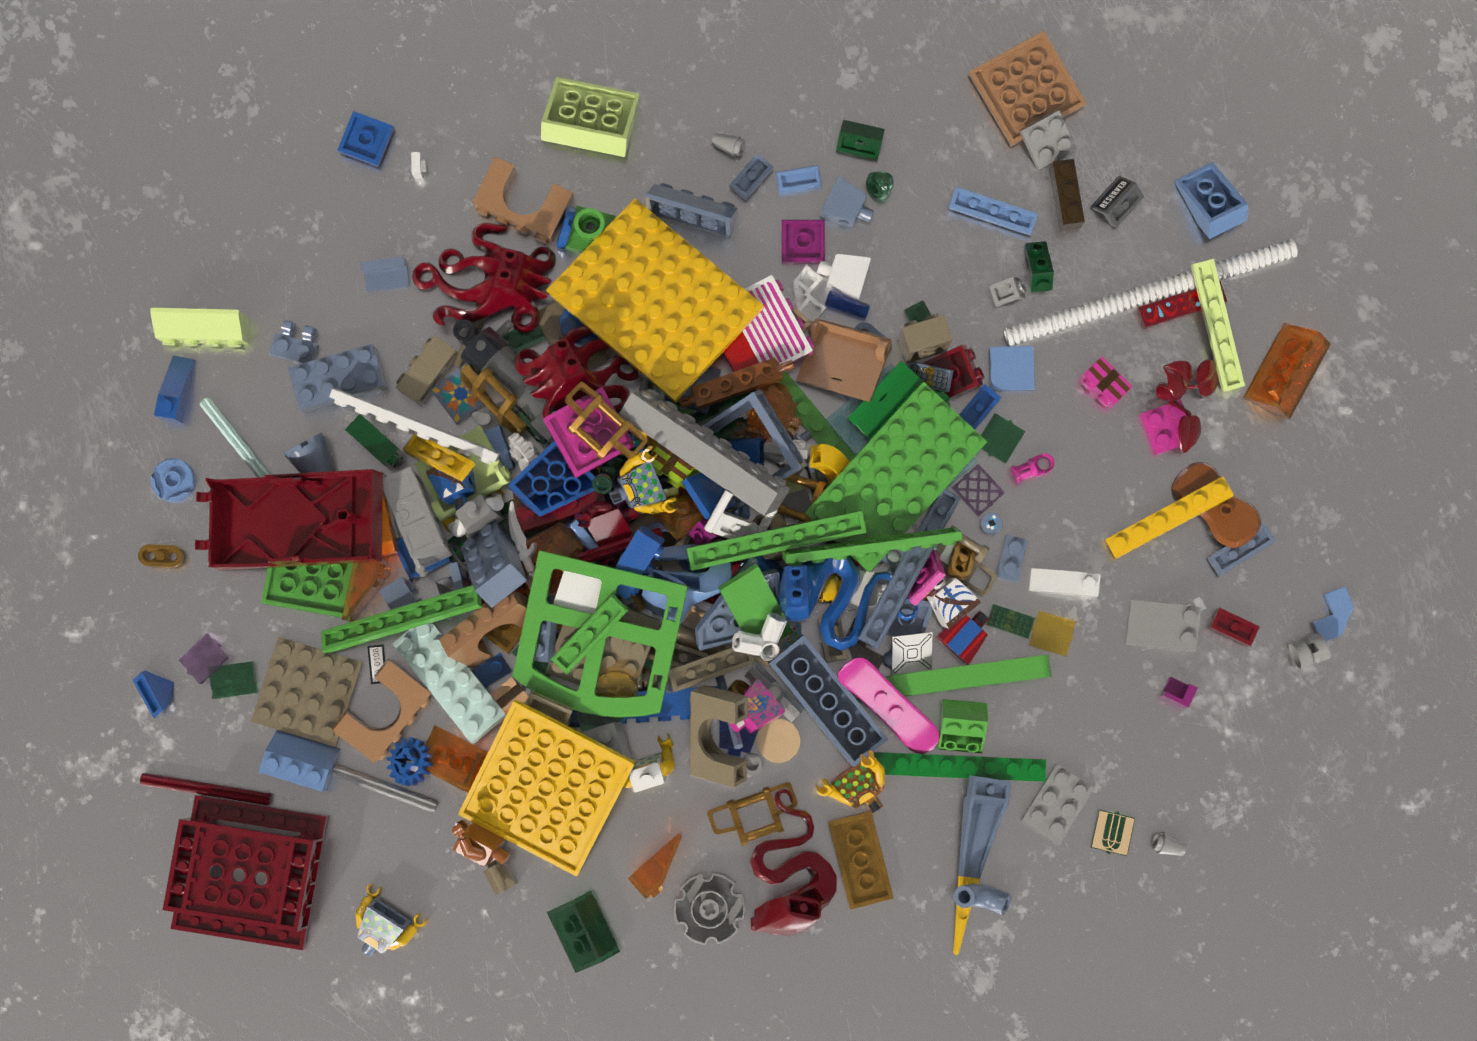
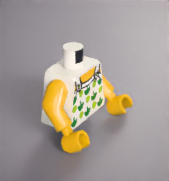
M667 734L668 737L665 741H662L660 736L657 738L663 750L662 752L634 760L636 763L623 786L624 788H631L633 792H639L665 783L667 776L675 767L671 750L673 741L669 734Z

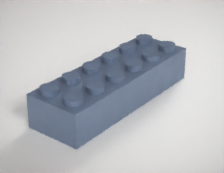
M800 635L779 652L776 658L767 662L853 768L861 762V754L864 757H868V751L874 752L888 740L850 691L840 683L838 676L804 635Z

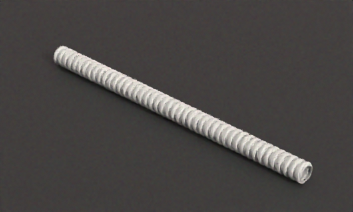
M1290 238L1287 242L1285 240L1281 241V244L1277 242L1274 246L1272 244L1269 245L1268 248L1264 246L1262 249H1256L1255 252L1251 250L1249 254L1245 252L1242 256L1240 254L1237 255L1236 258L1232 256L1229 260L1227 258L1224 259L1223 262L1219 260L1217 264L1215 263L1219 281L1220 278L1224 280L1227 276L1229 278L1232 277L1233 274L1235 276L1239 275V273L1243 274L1246 270L1250 272L1252 268L1255 270L1259 266L1262 268L1265 264L1268 266L1271 263L1275 264L1278 260L1282 262L1284 258L1287 260L1291 256L1294 258L1298 254V249L1295 241ZM1192 270L1191 272L1185 271V274L1181 272L1178 276L1173 275L1172 278L1168 276L1165 280L1160 279L1159 282L1153 281V284L1149 282L1146 286L1140 285V288L1128 289L1127 292L1121 291L1120 294L1115 293L1114 296L1108 295V298L1095 299V302L1089 301L1088 304L1083 303L1082 306L1076 305L1075 308L1070 307L1069 310L1063 309V312L1050 313V316L1044 315L1043 318L1038 317L1037 320L1031 319L1030 322L1025 321L1024 324L1018 323V326L1012 325L1010 329L1005 327L1004 335L1006 341L1010 346H1013L1014 343L1020 344V341L1026 342L1027 339L1032 340L1033 337L1039 338L1040 335L1045 336L1046 333L1058 332L1060 328L1065 330V327L1071 328L1073 324L1077 326L1078 323L1090 322L1092 318L1096 320L1098 317L1103 318L1105 314L1109 316L1111 313L1116 314L1118 310L1122 312L1124 308L1128 310L1130 307L1135 308L1137 304L1141 306L1143 302L1147 304L1150 300L1154 302L1156 298L1160 300L1163 296L1167 298L1169 294L1173 296L1175 292L1179 294L1182 290L1184 292L1188 291V288L1192 290L1196 286Z

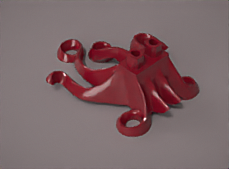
M481 223L472 231V243L474 246L485 251L484 256L464 258L459 250L449 248L440 254L438 265L443 272L448 274H455L467 266H477L485 273L483 282L468 289L454 287L447 283L438 269L429 262L420 263L414 268L412 280L420 289H430L437 284L444 293L463 301L476 302L477 307L474 309H462L449 305L437 307L432 317L438 325L445 324L444 317L476 321L509 306H515L511 316V322L514 324L513 328L522 333L530 332L540 322V313L534 300L548 297V293L537 288L549 285L552 279L541 274L550 271L554 267L556 261L554 251L549 247L541 246L534 249L529 256L524 254V252L507 249L482 237L486 232H503L507 229V226ZM539 254H546L548 259L542 261L536 257ZM450 256H457L459 262L448 265L447 259ZM424 271H430L433 277L431 280L424 282L420 279V275ZM524 313L532 315V320L528 325H523L520 322V317Z
M586 326L571 329L562 340L548 346L541 355L535 350L523 349L515 360V368L522 376H529L523 379L524 383L539 387L530 394L534 398L546 400L543 408V418L550 415L553 411H558L567 406L565 398L580 382H584L594 391L603 387L609 399L619 398L621 402L613 406L619 414L630 396V391L624 385L605 386V384L615 373L625 381L636 380L639 377L638 370L619 356L603 370L590 371L587 367L589 358L597 351L611 347L601 339L591 341L581 347L575 346V342L580 338L594 334ZM527 358L533 360V361L528 362V363H523V362H522L524 359H527ZM625 364L630 365L633 372H622L620 367ZM579 390L572 399L576 401L587 394Z

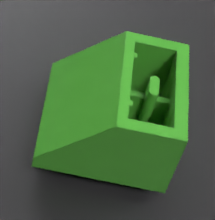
M943 699L938 749L982 753L988 725L987 703Z

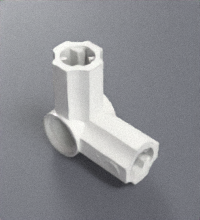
M771 612V614L767 615L760 634L742 631L735 633L732 639L733 650L758 655L766 661L773 660L779 654V647L777 645L787 619Z

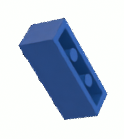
M641 526L615 568L648 576L653 569V566L650 565L654 558L658 559L664 550V547L661 545L665 539ZM620 584L616 594L628 600L631 595L636 596L640 589Z

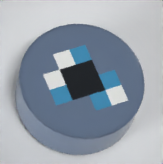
M994 512L985 514L980 521L982 531L989 535L998 533L1003 526L1002 518Z

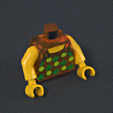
M868 751V757H864L861 754V762L854 768L851 766L837 775L831 781L832 785H829L828 780L825 778L822 779L823 787L816 785L817 792L821 796L828 795L854 808H858L866 803L871 812L874 813L883 807L877 795L884 789L885 768L874 758L873 751Z

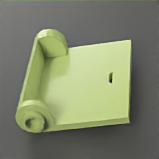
M481 425L461 436V438L494 450ZM450 445V448H448L460 455L462 454L458 452L459 448ZM473 453L470 456L465 455L476 464L473 467L476 493L467 497V502L479 495L486 497L510 483V471L505 465H502L499 459L497 462L492 461L491 464H487L478 460V455ZM422 461L416 462L414 465L433 499L431 506L435 515L441 521L453 516L456 512L454 504L448 505L439 498L426 474V471L433 467Z

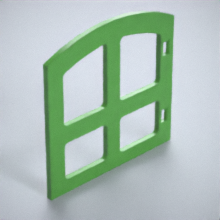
M539 550L512 677L528 689L583 713L610 717H636L660 713L688 585ZM554 569L600 579L602 584L596 611L612 594L616 596L620 584L666 595L667 603L661 629H653L619 620L586 655L578 690L558 683L533 667L542 621L545 620L580 629L593 615L592 613L548 603L547 596ZM670 607H677L675 621L667 619ZM611 636L652 646L656 649L646 695L607 697L596 694L595 691L607 637ZM655 674L662 675L660 689L653 686Z

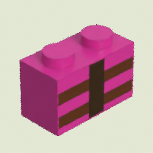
M1102 356L1080 377L1083 380L1081 382L1082 385L1089 391L1093 390L1098 395V401L1105 407L1108 405L1110 408L1133 387Z

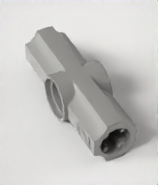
M758 662L744 675L752 684L759 679L767 689L771 686L779 687L781 695L776 700L785 710L783 715L790 722L796 719L804 710Z

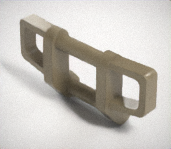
M962 534V540L959 542L978 554L974 559L971 573L960 582L979 595L986 596L997 579V575L981 563L990 548L986 545L982 546ZM939 544L936 549L939 556L942 555L947 545ZM941 560L945 573L950 576L947 569L948 564ZM978 567L991 576V580L985 590H980L969 583Z

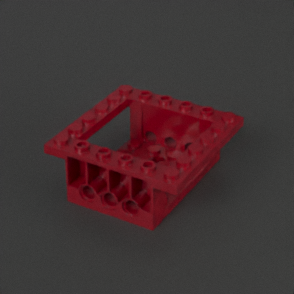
M195 795L191 817L179 819L162 909L173 912L170 929L304 950L328 816ZM215 819L299 832L301 835L292 837L214 823ZM214 865H219L222 868V875L219 878H215L211 874V869ZM237 868L242 869L245 873V877L241 882L236 881L233 877V873ZM259 872H263L267 876V882L264 885H259L256 882V875Z

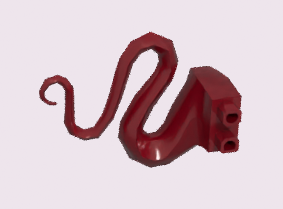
M782 789L775 794L774 801L777 807L783 813L802 818L807 826L806 833L794 838L766 840L754 848L749 861L754 875L768 884L783 883L794 873L803 869H807L811 878L809 883L771 899L754 910V917L751 918V930L773 935L792 936L808 930L819 920L821 911L830 904L837 891V876L829 862L818 853L803 851L788 858L776 869L771 870L764 864V854L768 851L803 845L813 837L814 824L809 813L804 810L786 807L780 800L782 793H786L790 798V802H793L789 790Z

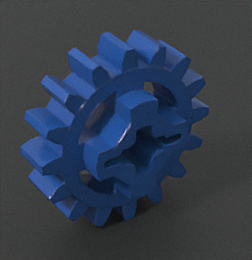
M413 737L409 739L402 738V743H395V750H389L392 757H387L386 760L390 761L391 765H388L386 768L392 770L389 776L396 778V783L404 786H417L418 781H425L424 774L430 775V771L427 769L433 766V763L429 762L433 754L427 753L430 747L424 745V741Z

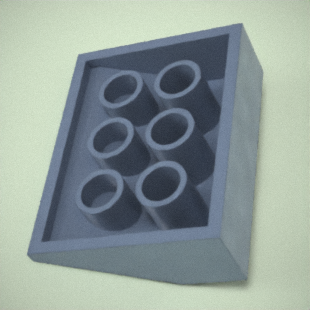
M660 183V185L654 184L646 193L647 209L656 216L729 238L731 237L738 214V208H735L734 204L725 201L721 204L705 195H702V197L694 196L693 192L685 189L677 191L672 189L671 185Z

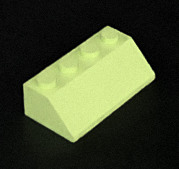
M150 309L155 338L161 341L163 345L174 346L176 342H184L186 346H197V343H206V346L218 347L219 343H226L229 347H241V344H248L249 318L240 310Z

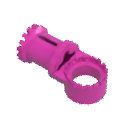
M1044 453L1028 459V462L1016 467L1014 465L1011 466V470L1014 473L1013 476H1016L1014 479L1017 484H1021L1022 480L1032 476L1038 477L1050 472L1054 468L1055 463L1050 454ZM1045 457L1049 459L1050 467L1043 470L1038 466L1040 458Z

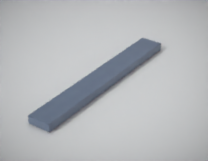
M944 489L930 506L917 532L944 529L961 497ZM916 546L904 553L858 639L875 649L879 648L934 547L921 548V546Z

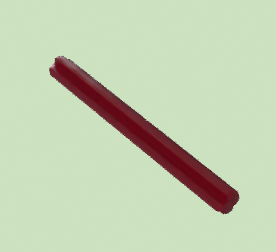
M142 773L140 777V784L145 786L261 805H270L272 794L149 773Z

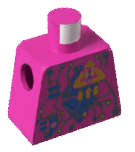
M757 679L743 694L748 696V718L737 724H729L735 732H739L744 727L749 733H753L779 718L785 710L763 683Z

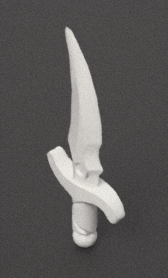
M511 501L508 513L510 535L515 543L516 551L519 553L520 562L523 561L529 578L533 580L535 567L531 557L536 552L537 543L533 542L531 547L527 549L526 537L521 531L514 503Z

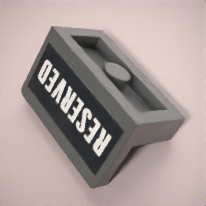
M1118 176L1091 207L1093 210L1102 213L1109 224L1116 228L1144 198V195L1136 182Z

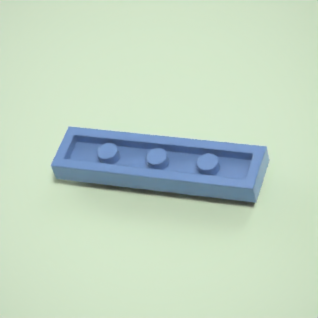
M959 187L955 188L948 208L1029 236L1032 234L1038 213Z

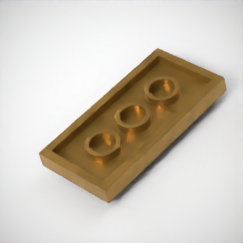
M868 811L829 821L828 824L850 910L894 899L872 812Z

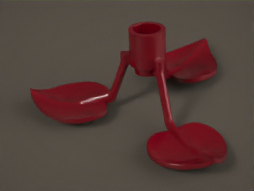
M1207 359L1200 363L1196 372L1198 383L1195 385L1188 384L1193 376L1192 366L1189 362L1180 360L1163 366L1168 383L1160 382L1158 384L1156 396L1158 399L1168 400L1169 405L1175 406L1186 414V416L1181 417L1178 426L1181 453H1186L1198 441L1201 435V421L1198 416L1192 415L1189 410L1176 403V401L1182 398L1187 389L1199 388L1200 395L1204 397L1210 396L1215 391L1219 378L1216 363L1213 360Z

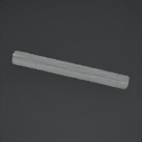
M335 765L332 770V776L422 809L433 812L437 807V800L349 768Z

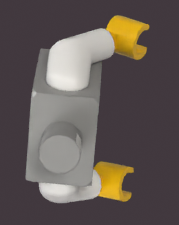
M499 488L489 494L490 497L488 498L479 495L473 500L466 502L463 507L455 512L456 519L454 516H451L442 521L447 532L450 531L456 537H462L465 534L469 539L477 535L485 525L491 524L493 521L497 523L503 521L505 518L500 512L504 506L503 491Z

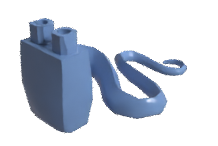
M667 521L652 522L645 527L649 530L660 528L662 532H670L691 537L689 532L693 529L692 527ZM697 544L664 547L660 557L654 559L664 562L689 560L686 548L696 546ZM728 562L710 566L706 572L699 573L652 569L648 576L688 585L680 622L681 625L691 606L720 593L718 587L732 579L733 573L732 564ZM643 590L642 599L646 604L645 609L657 616L664 617L667 596ZM670 607L667 619L675 621L677 607Z

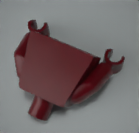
M593 502L582 514H575V519L581 520L578 527H588L599 547L630 537L632 531L627 523L638 517L634 508L627 507L620 512L613 502ZM621 553L602 559L600 565L606 566L608 564L609 567L615 568L617 565L616 561Z

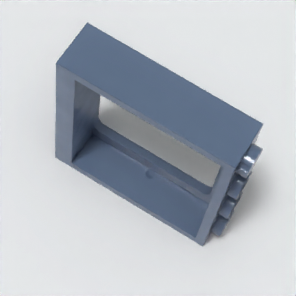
M761 389L754 391L703 425L716 433L754 408L788 465L772 474V476H778L785 480L808 465ZM733 495L737 502V509L746 505L745 502Z

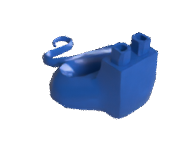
M849 555L843 560L826 558L821 563L806 561L801 566H785L780 582L779 601L783 614L790 621H806L820 598L829 577L834 573L842 577V584L835 598L824 612L819 627L825 644L841 651L855 645L859 640L858 637L865 626L871 594L877 581L882 579L890 581L892 574L886 571L873 574L864 587L853 630L847 637L840 638L835 634V623L851 602L860 582V571L852 557ZM918 604L915 606L912 614L906 615L899 610L897 616L905 621L915 618L919 610Z

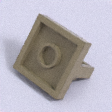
M532 691L526 705L567 726L570 725L574 708Z

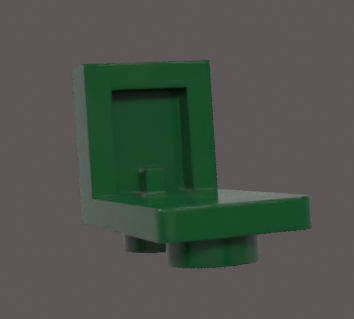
M1047 242L1026 243L1025 251L1030 267L1029 286L1031 292L1053 290L1054 270Z

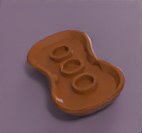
M1192 463L1176 476L1172 485L1173 494L1178 501L1219 479L1221 475L1216 468L1208 463ZM1235 495L1200 514L1209 525L1215 539L1230 548H1237L1248 543L1257 534L1261 526V517L1255 506Z

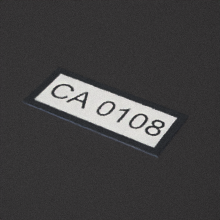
M384 644L367 646L371 684L381 683L375 679L374 675L385 662Z

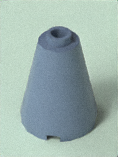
M322 432L283 452L299 473L334 471Z

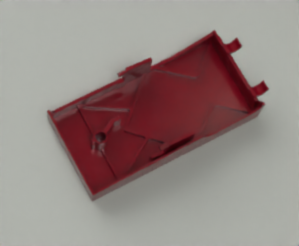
M374 469L273 474L257 478H205L210 491L196 492V502H210L209 539L195 540V550H208V567L235 570L382 561L383 473Z

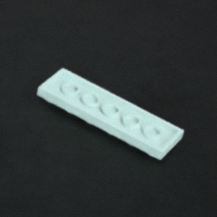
M433 622L409 629L392 643L469 742L471 744L476 743L501 722L507 714L467 665L447 656L439 641L443 635Z

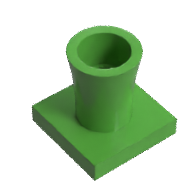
M576 206V214L572 220L573 223L565 246L566 249L583 252L595 239L600 237L603 230L617 216L600 212L594 208Z

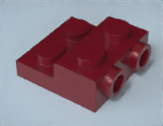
M960 345L923 362L954 370L950 392H944L950 399L983 385L982 380L985 378L983 371L980 367L976 368L973 361L976 359V355L971 347L968 348L967 345Z

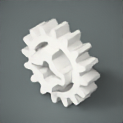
M513 433L506 440L509 444L511 459L522 471L540 455L539 450L528 438L524 439L518 433Z

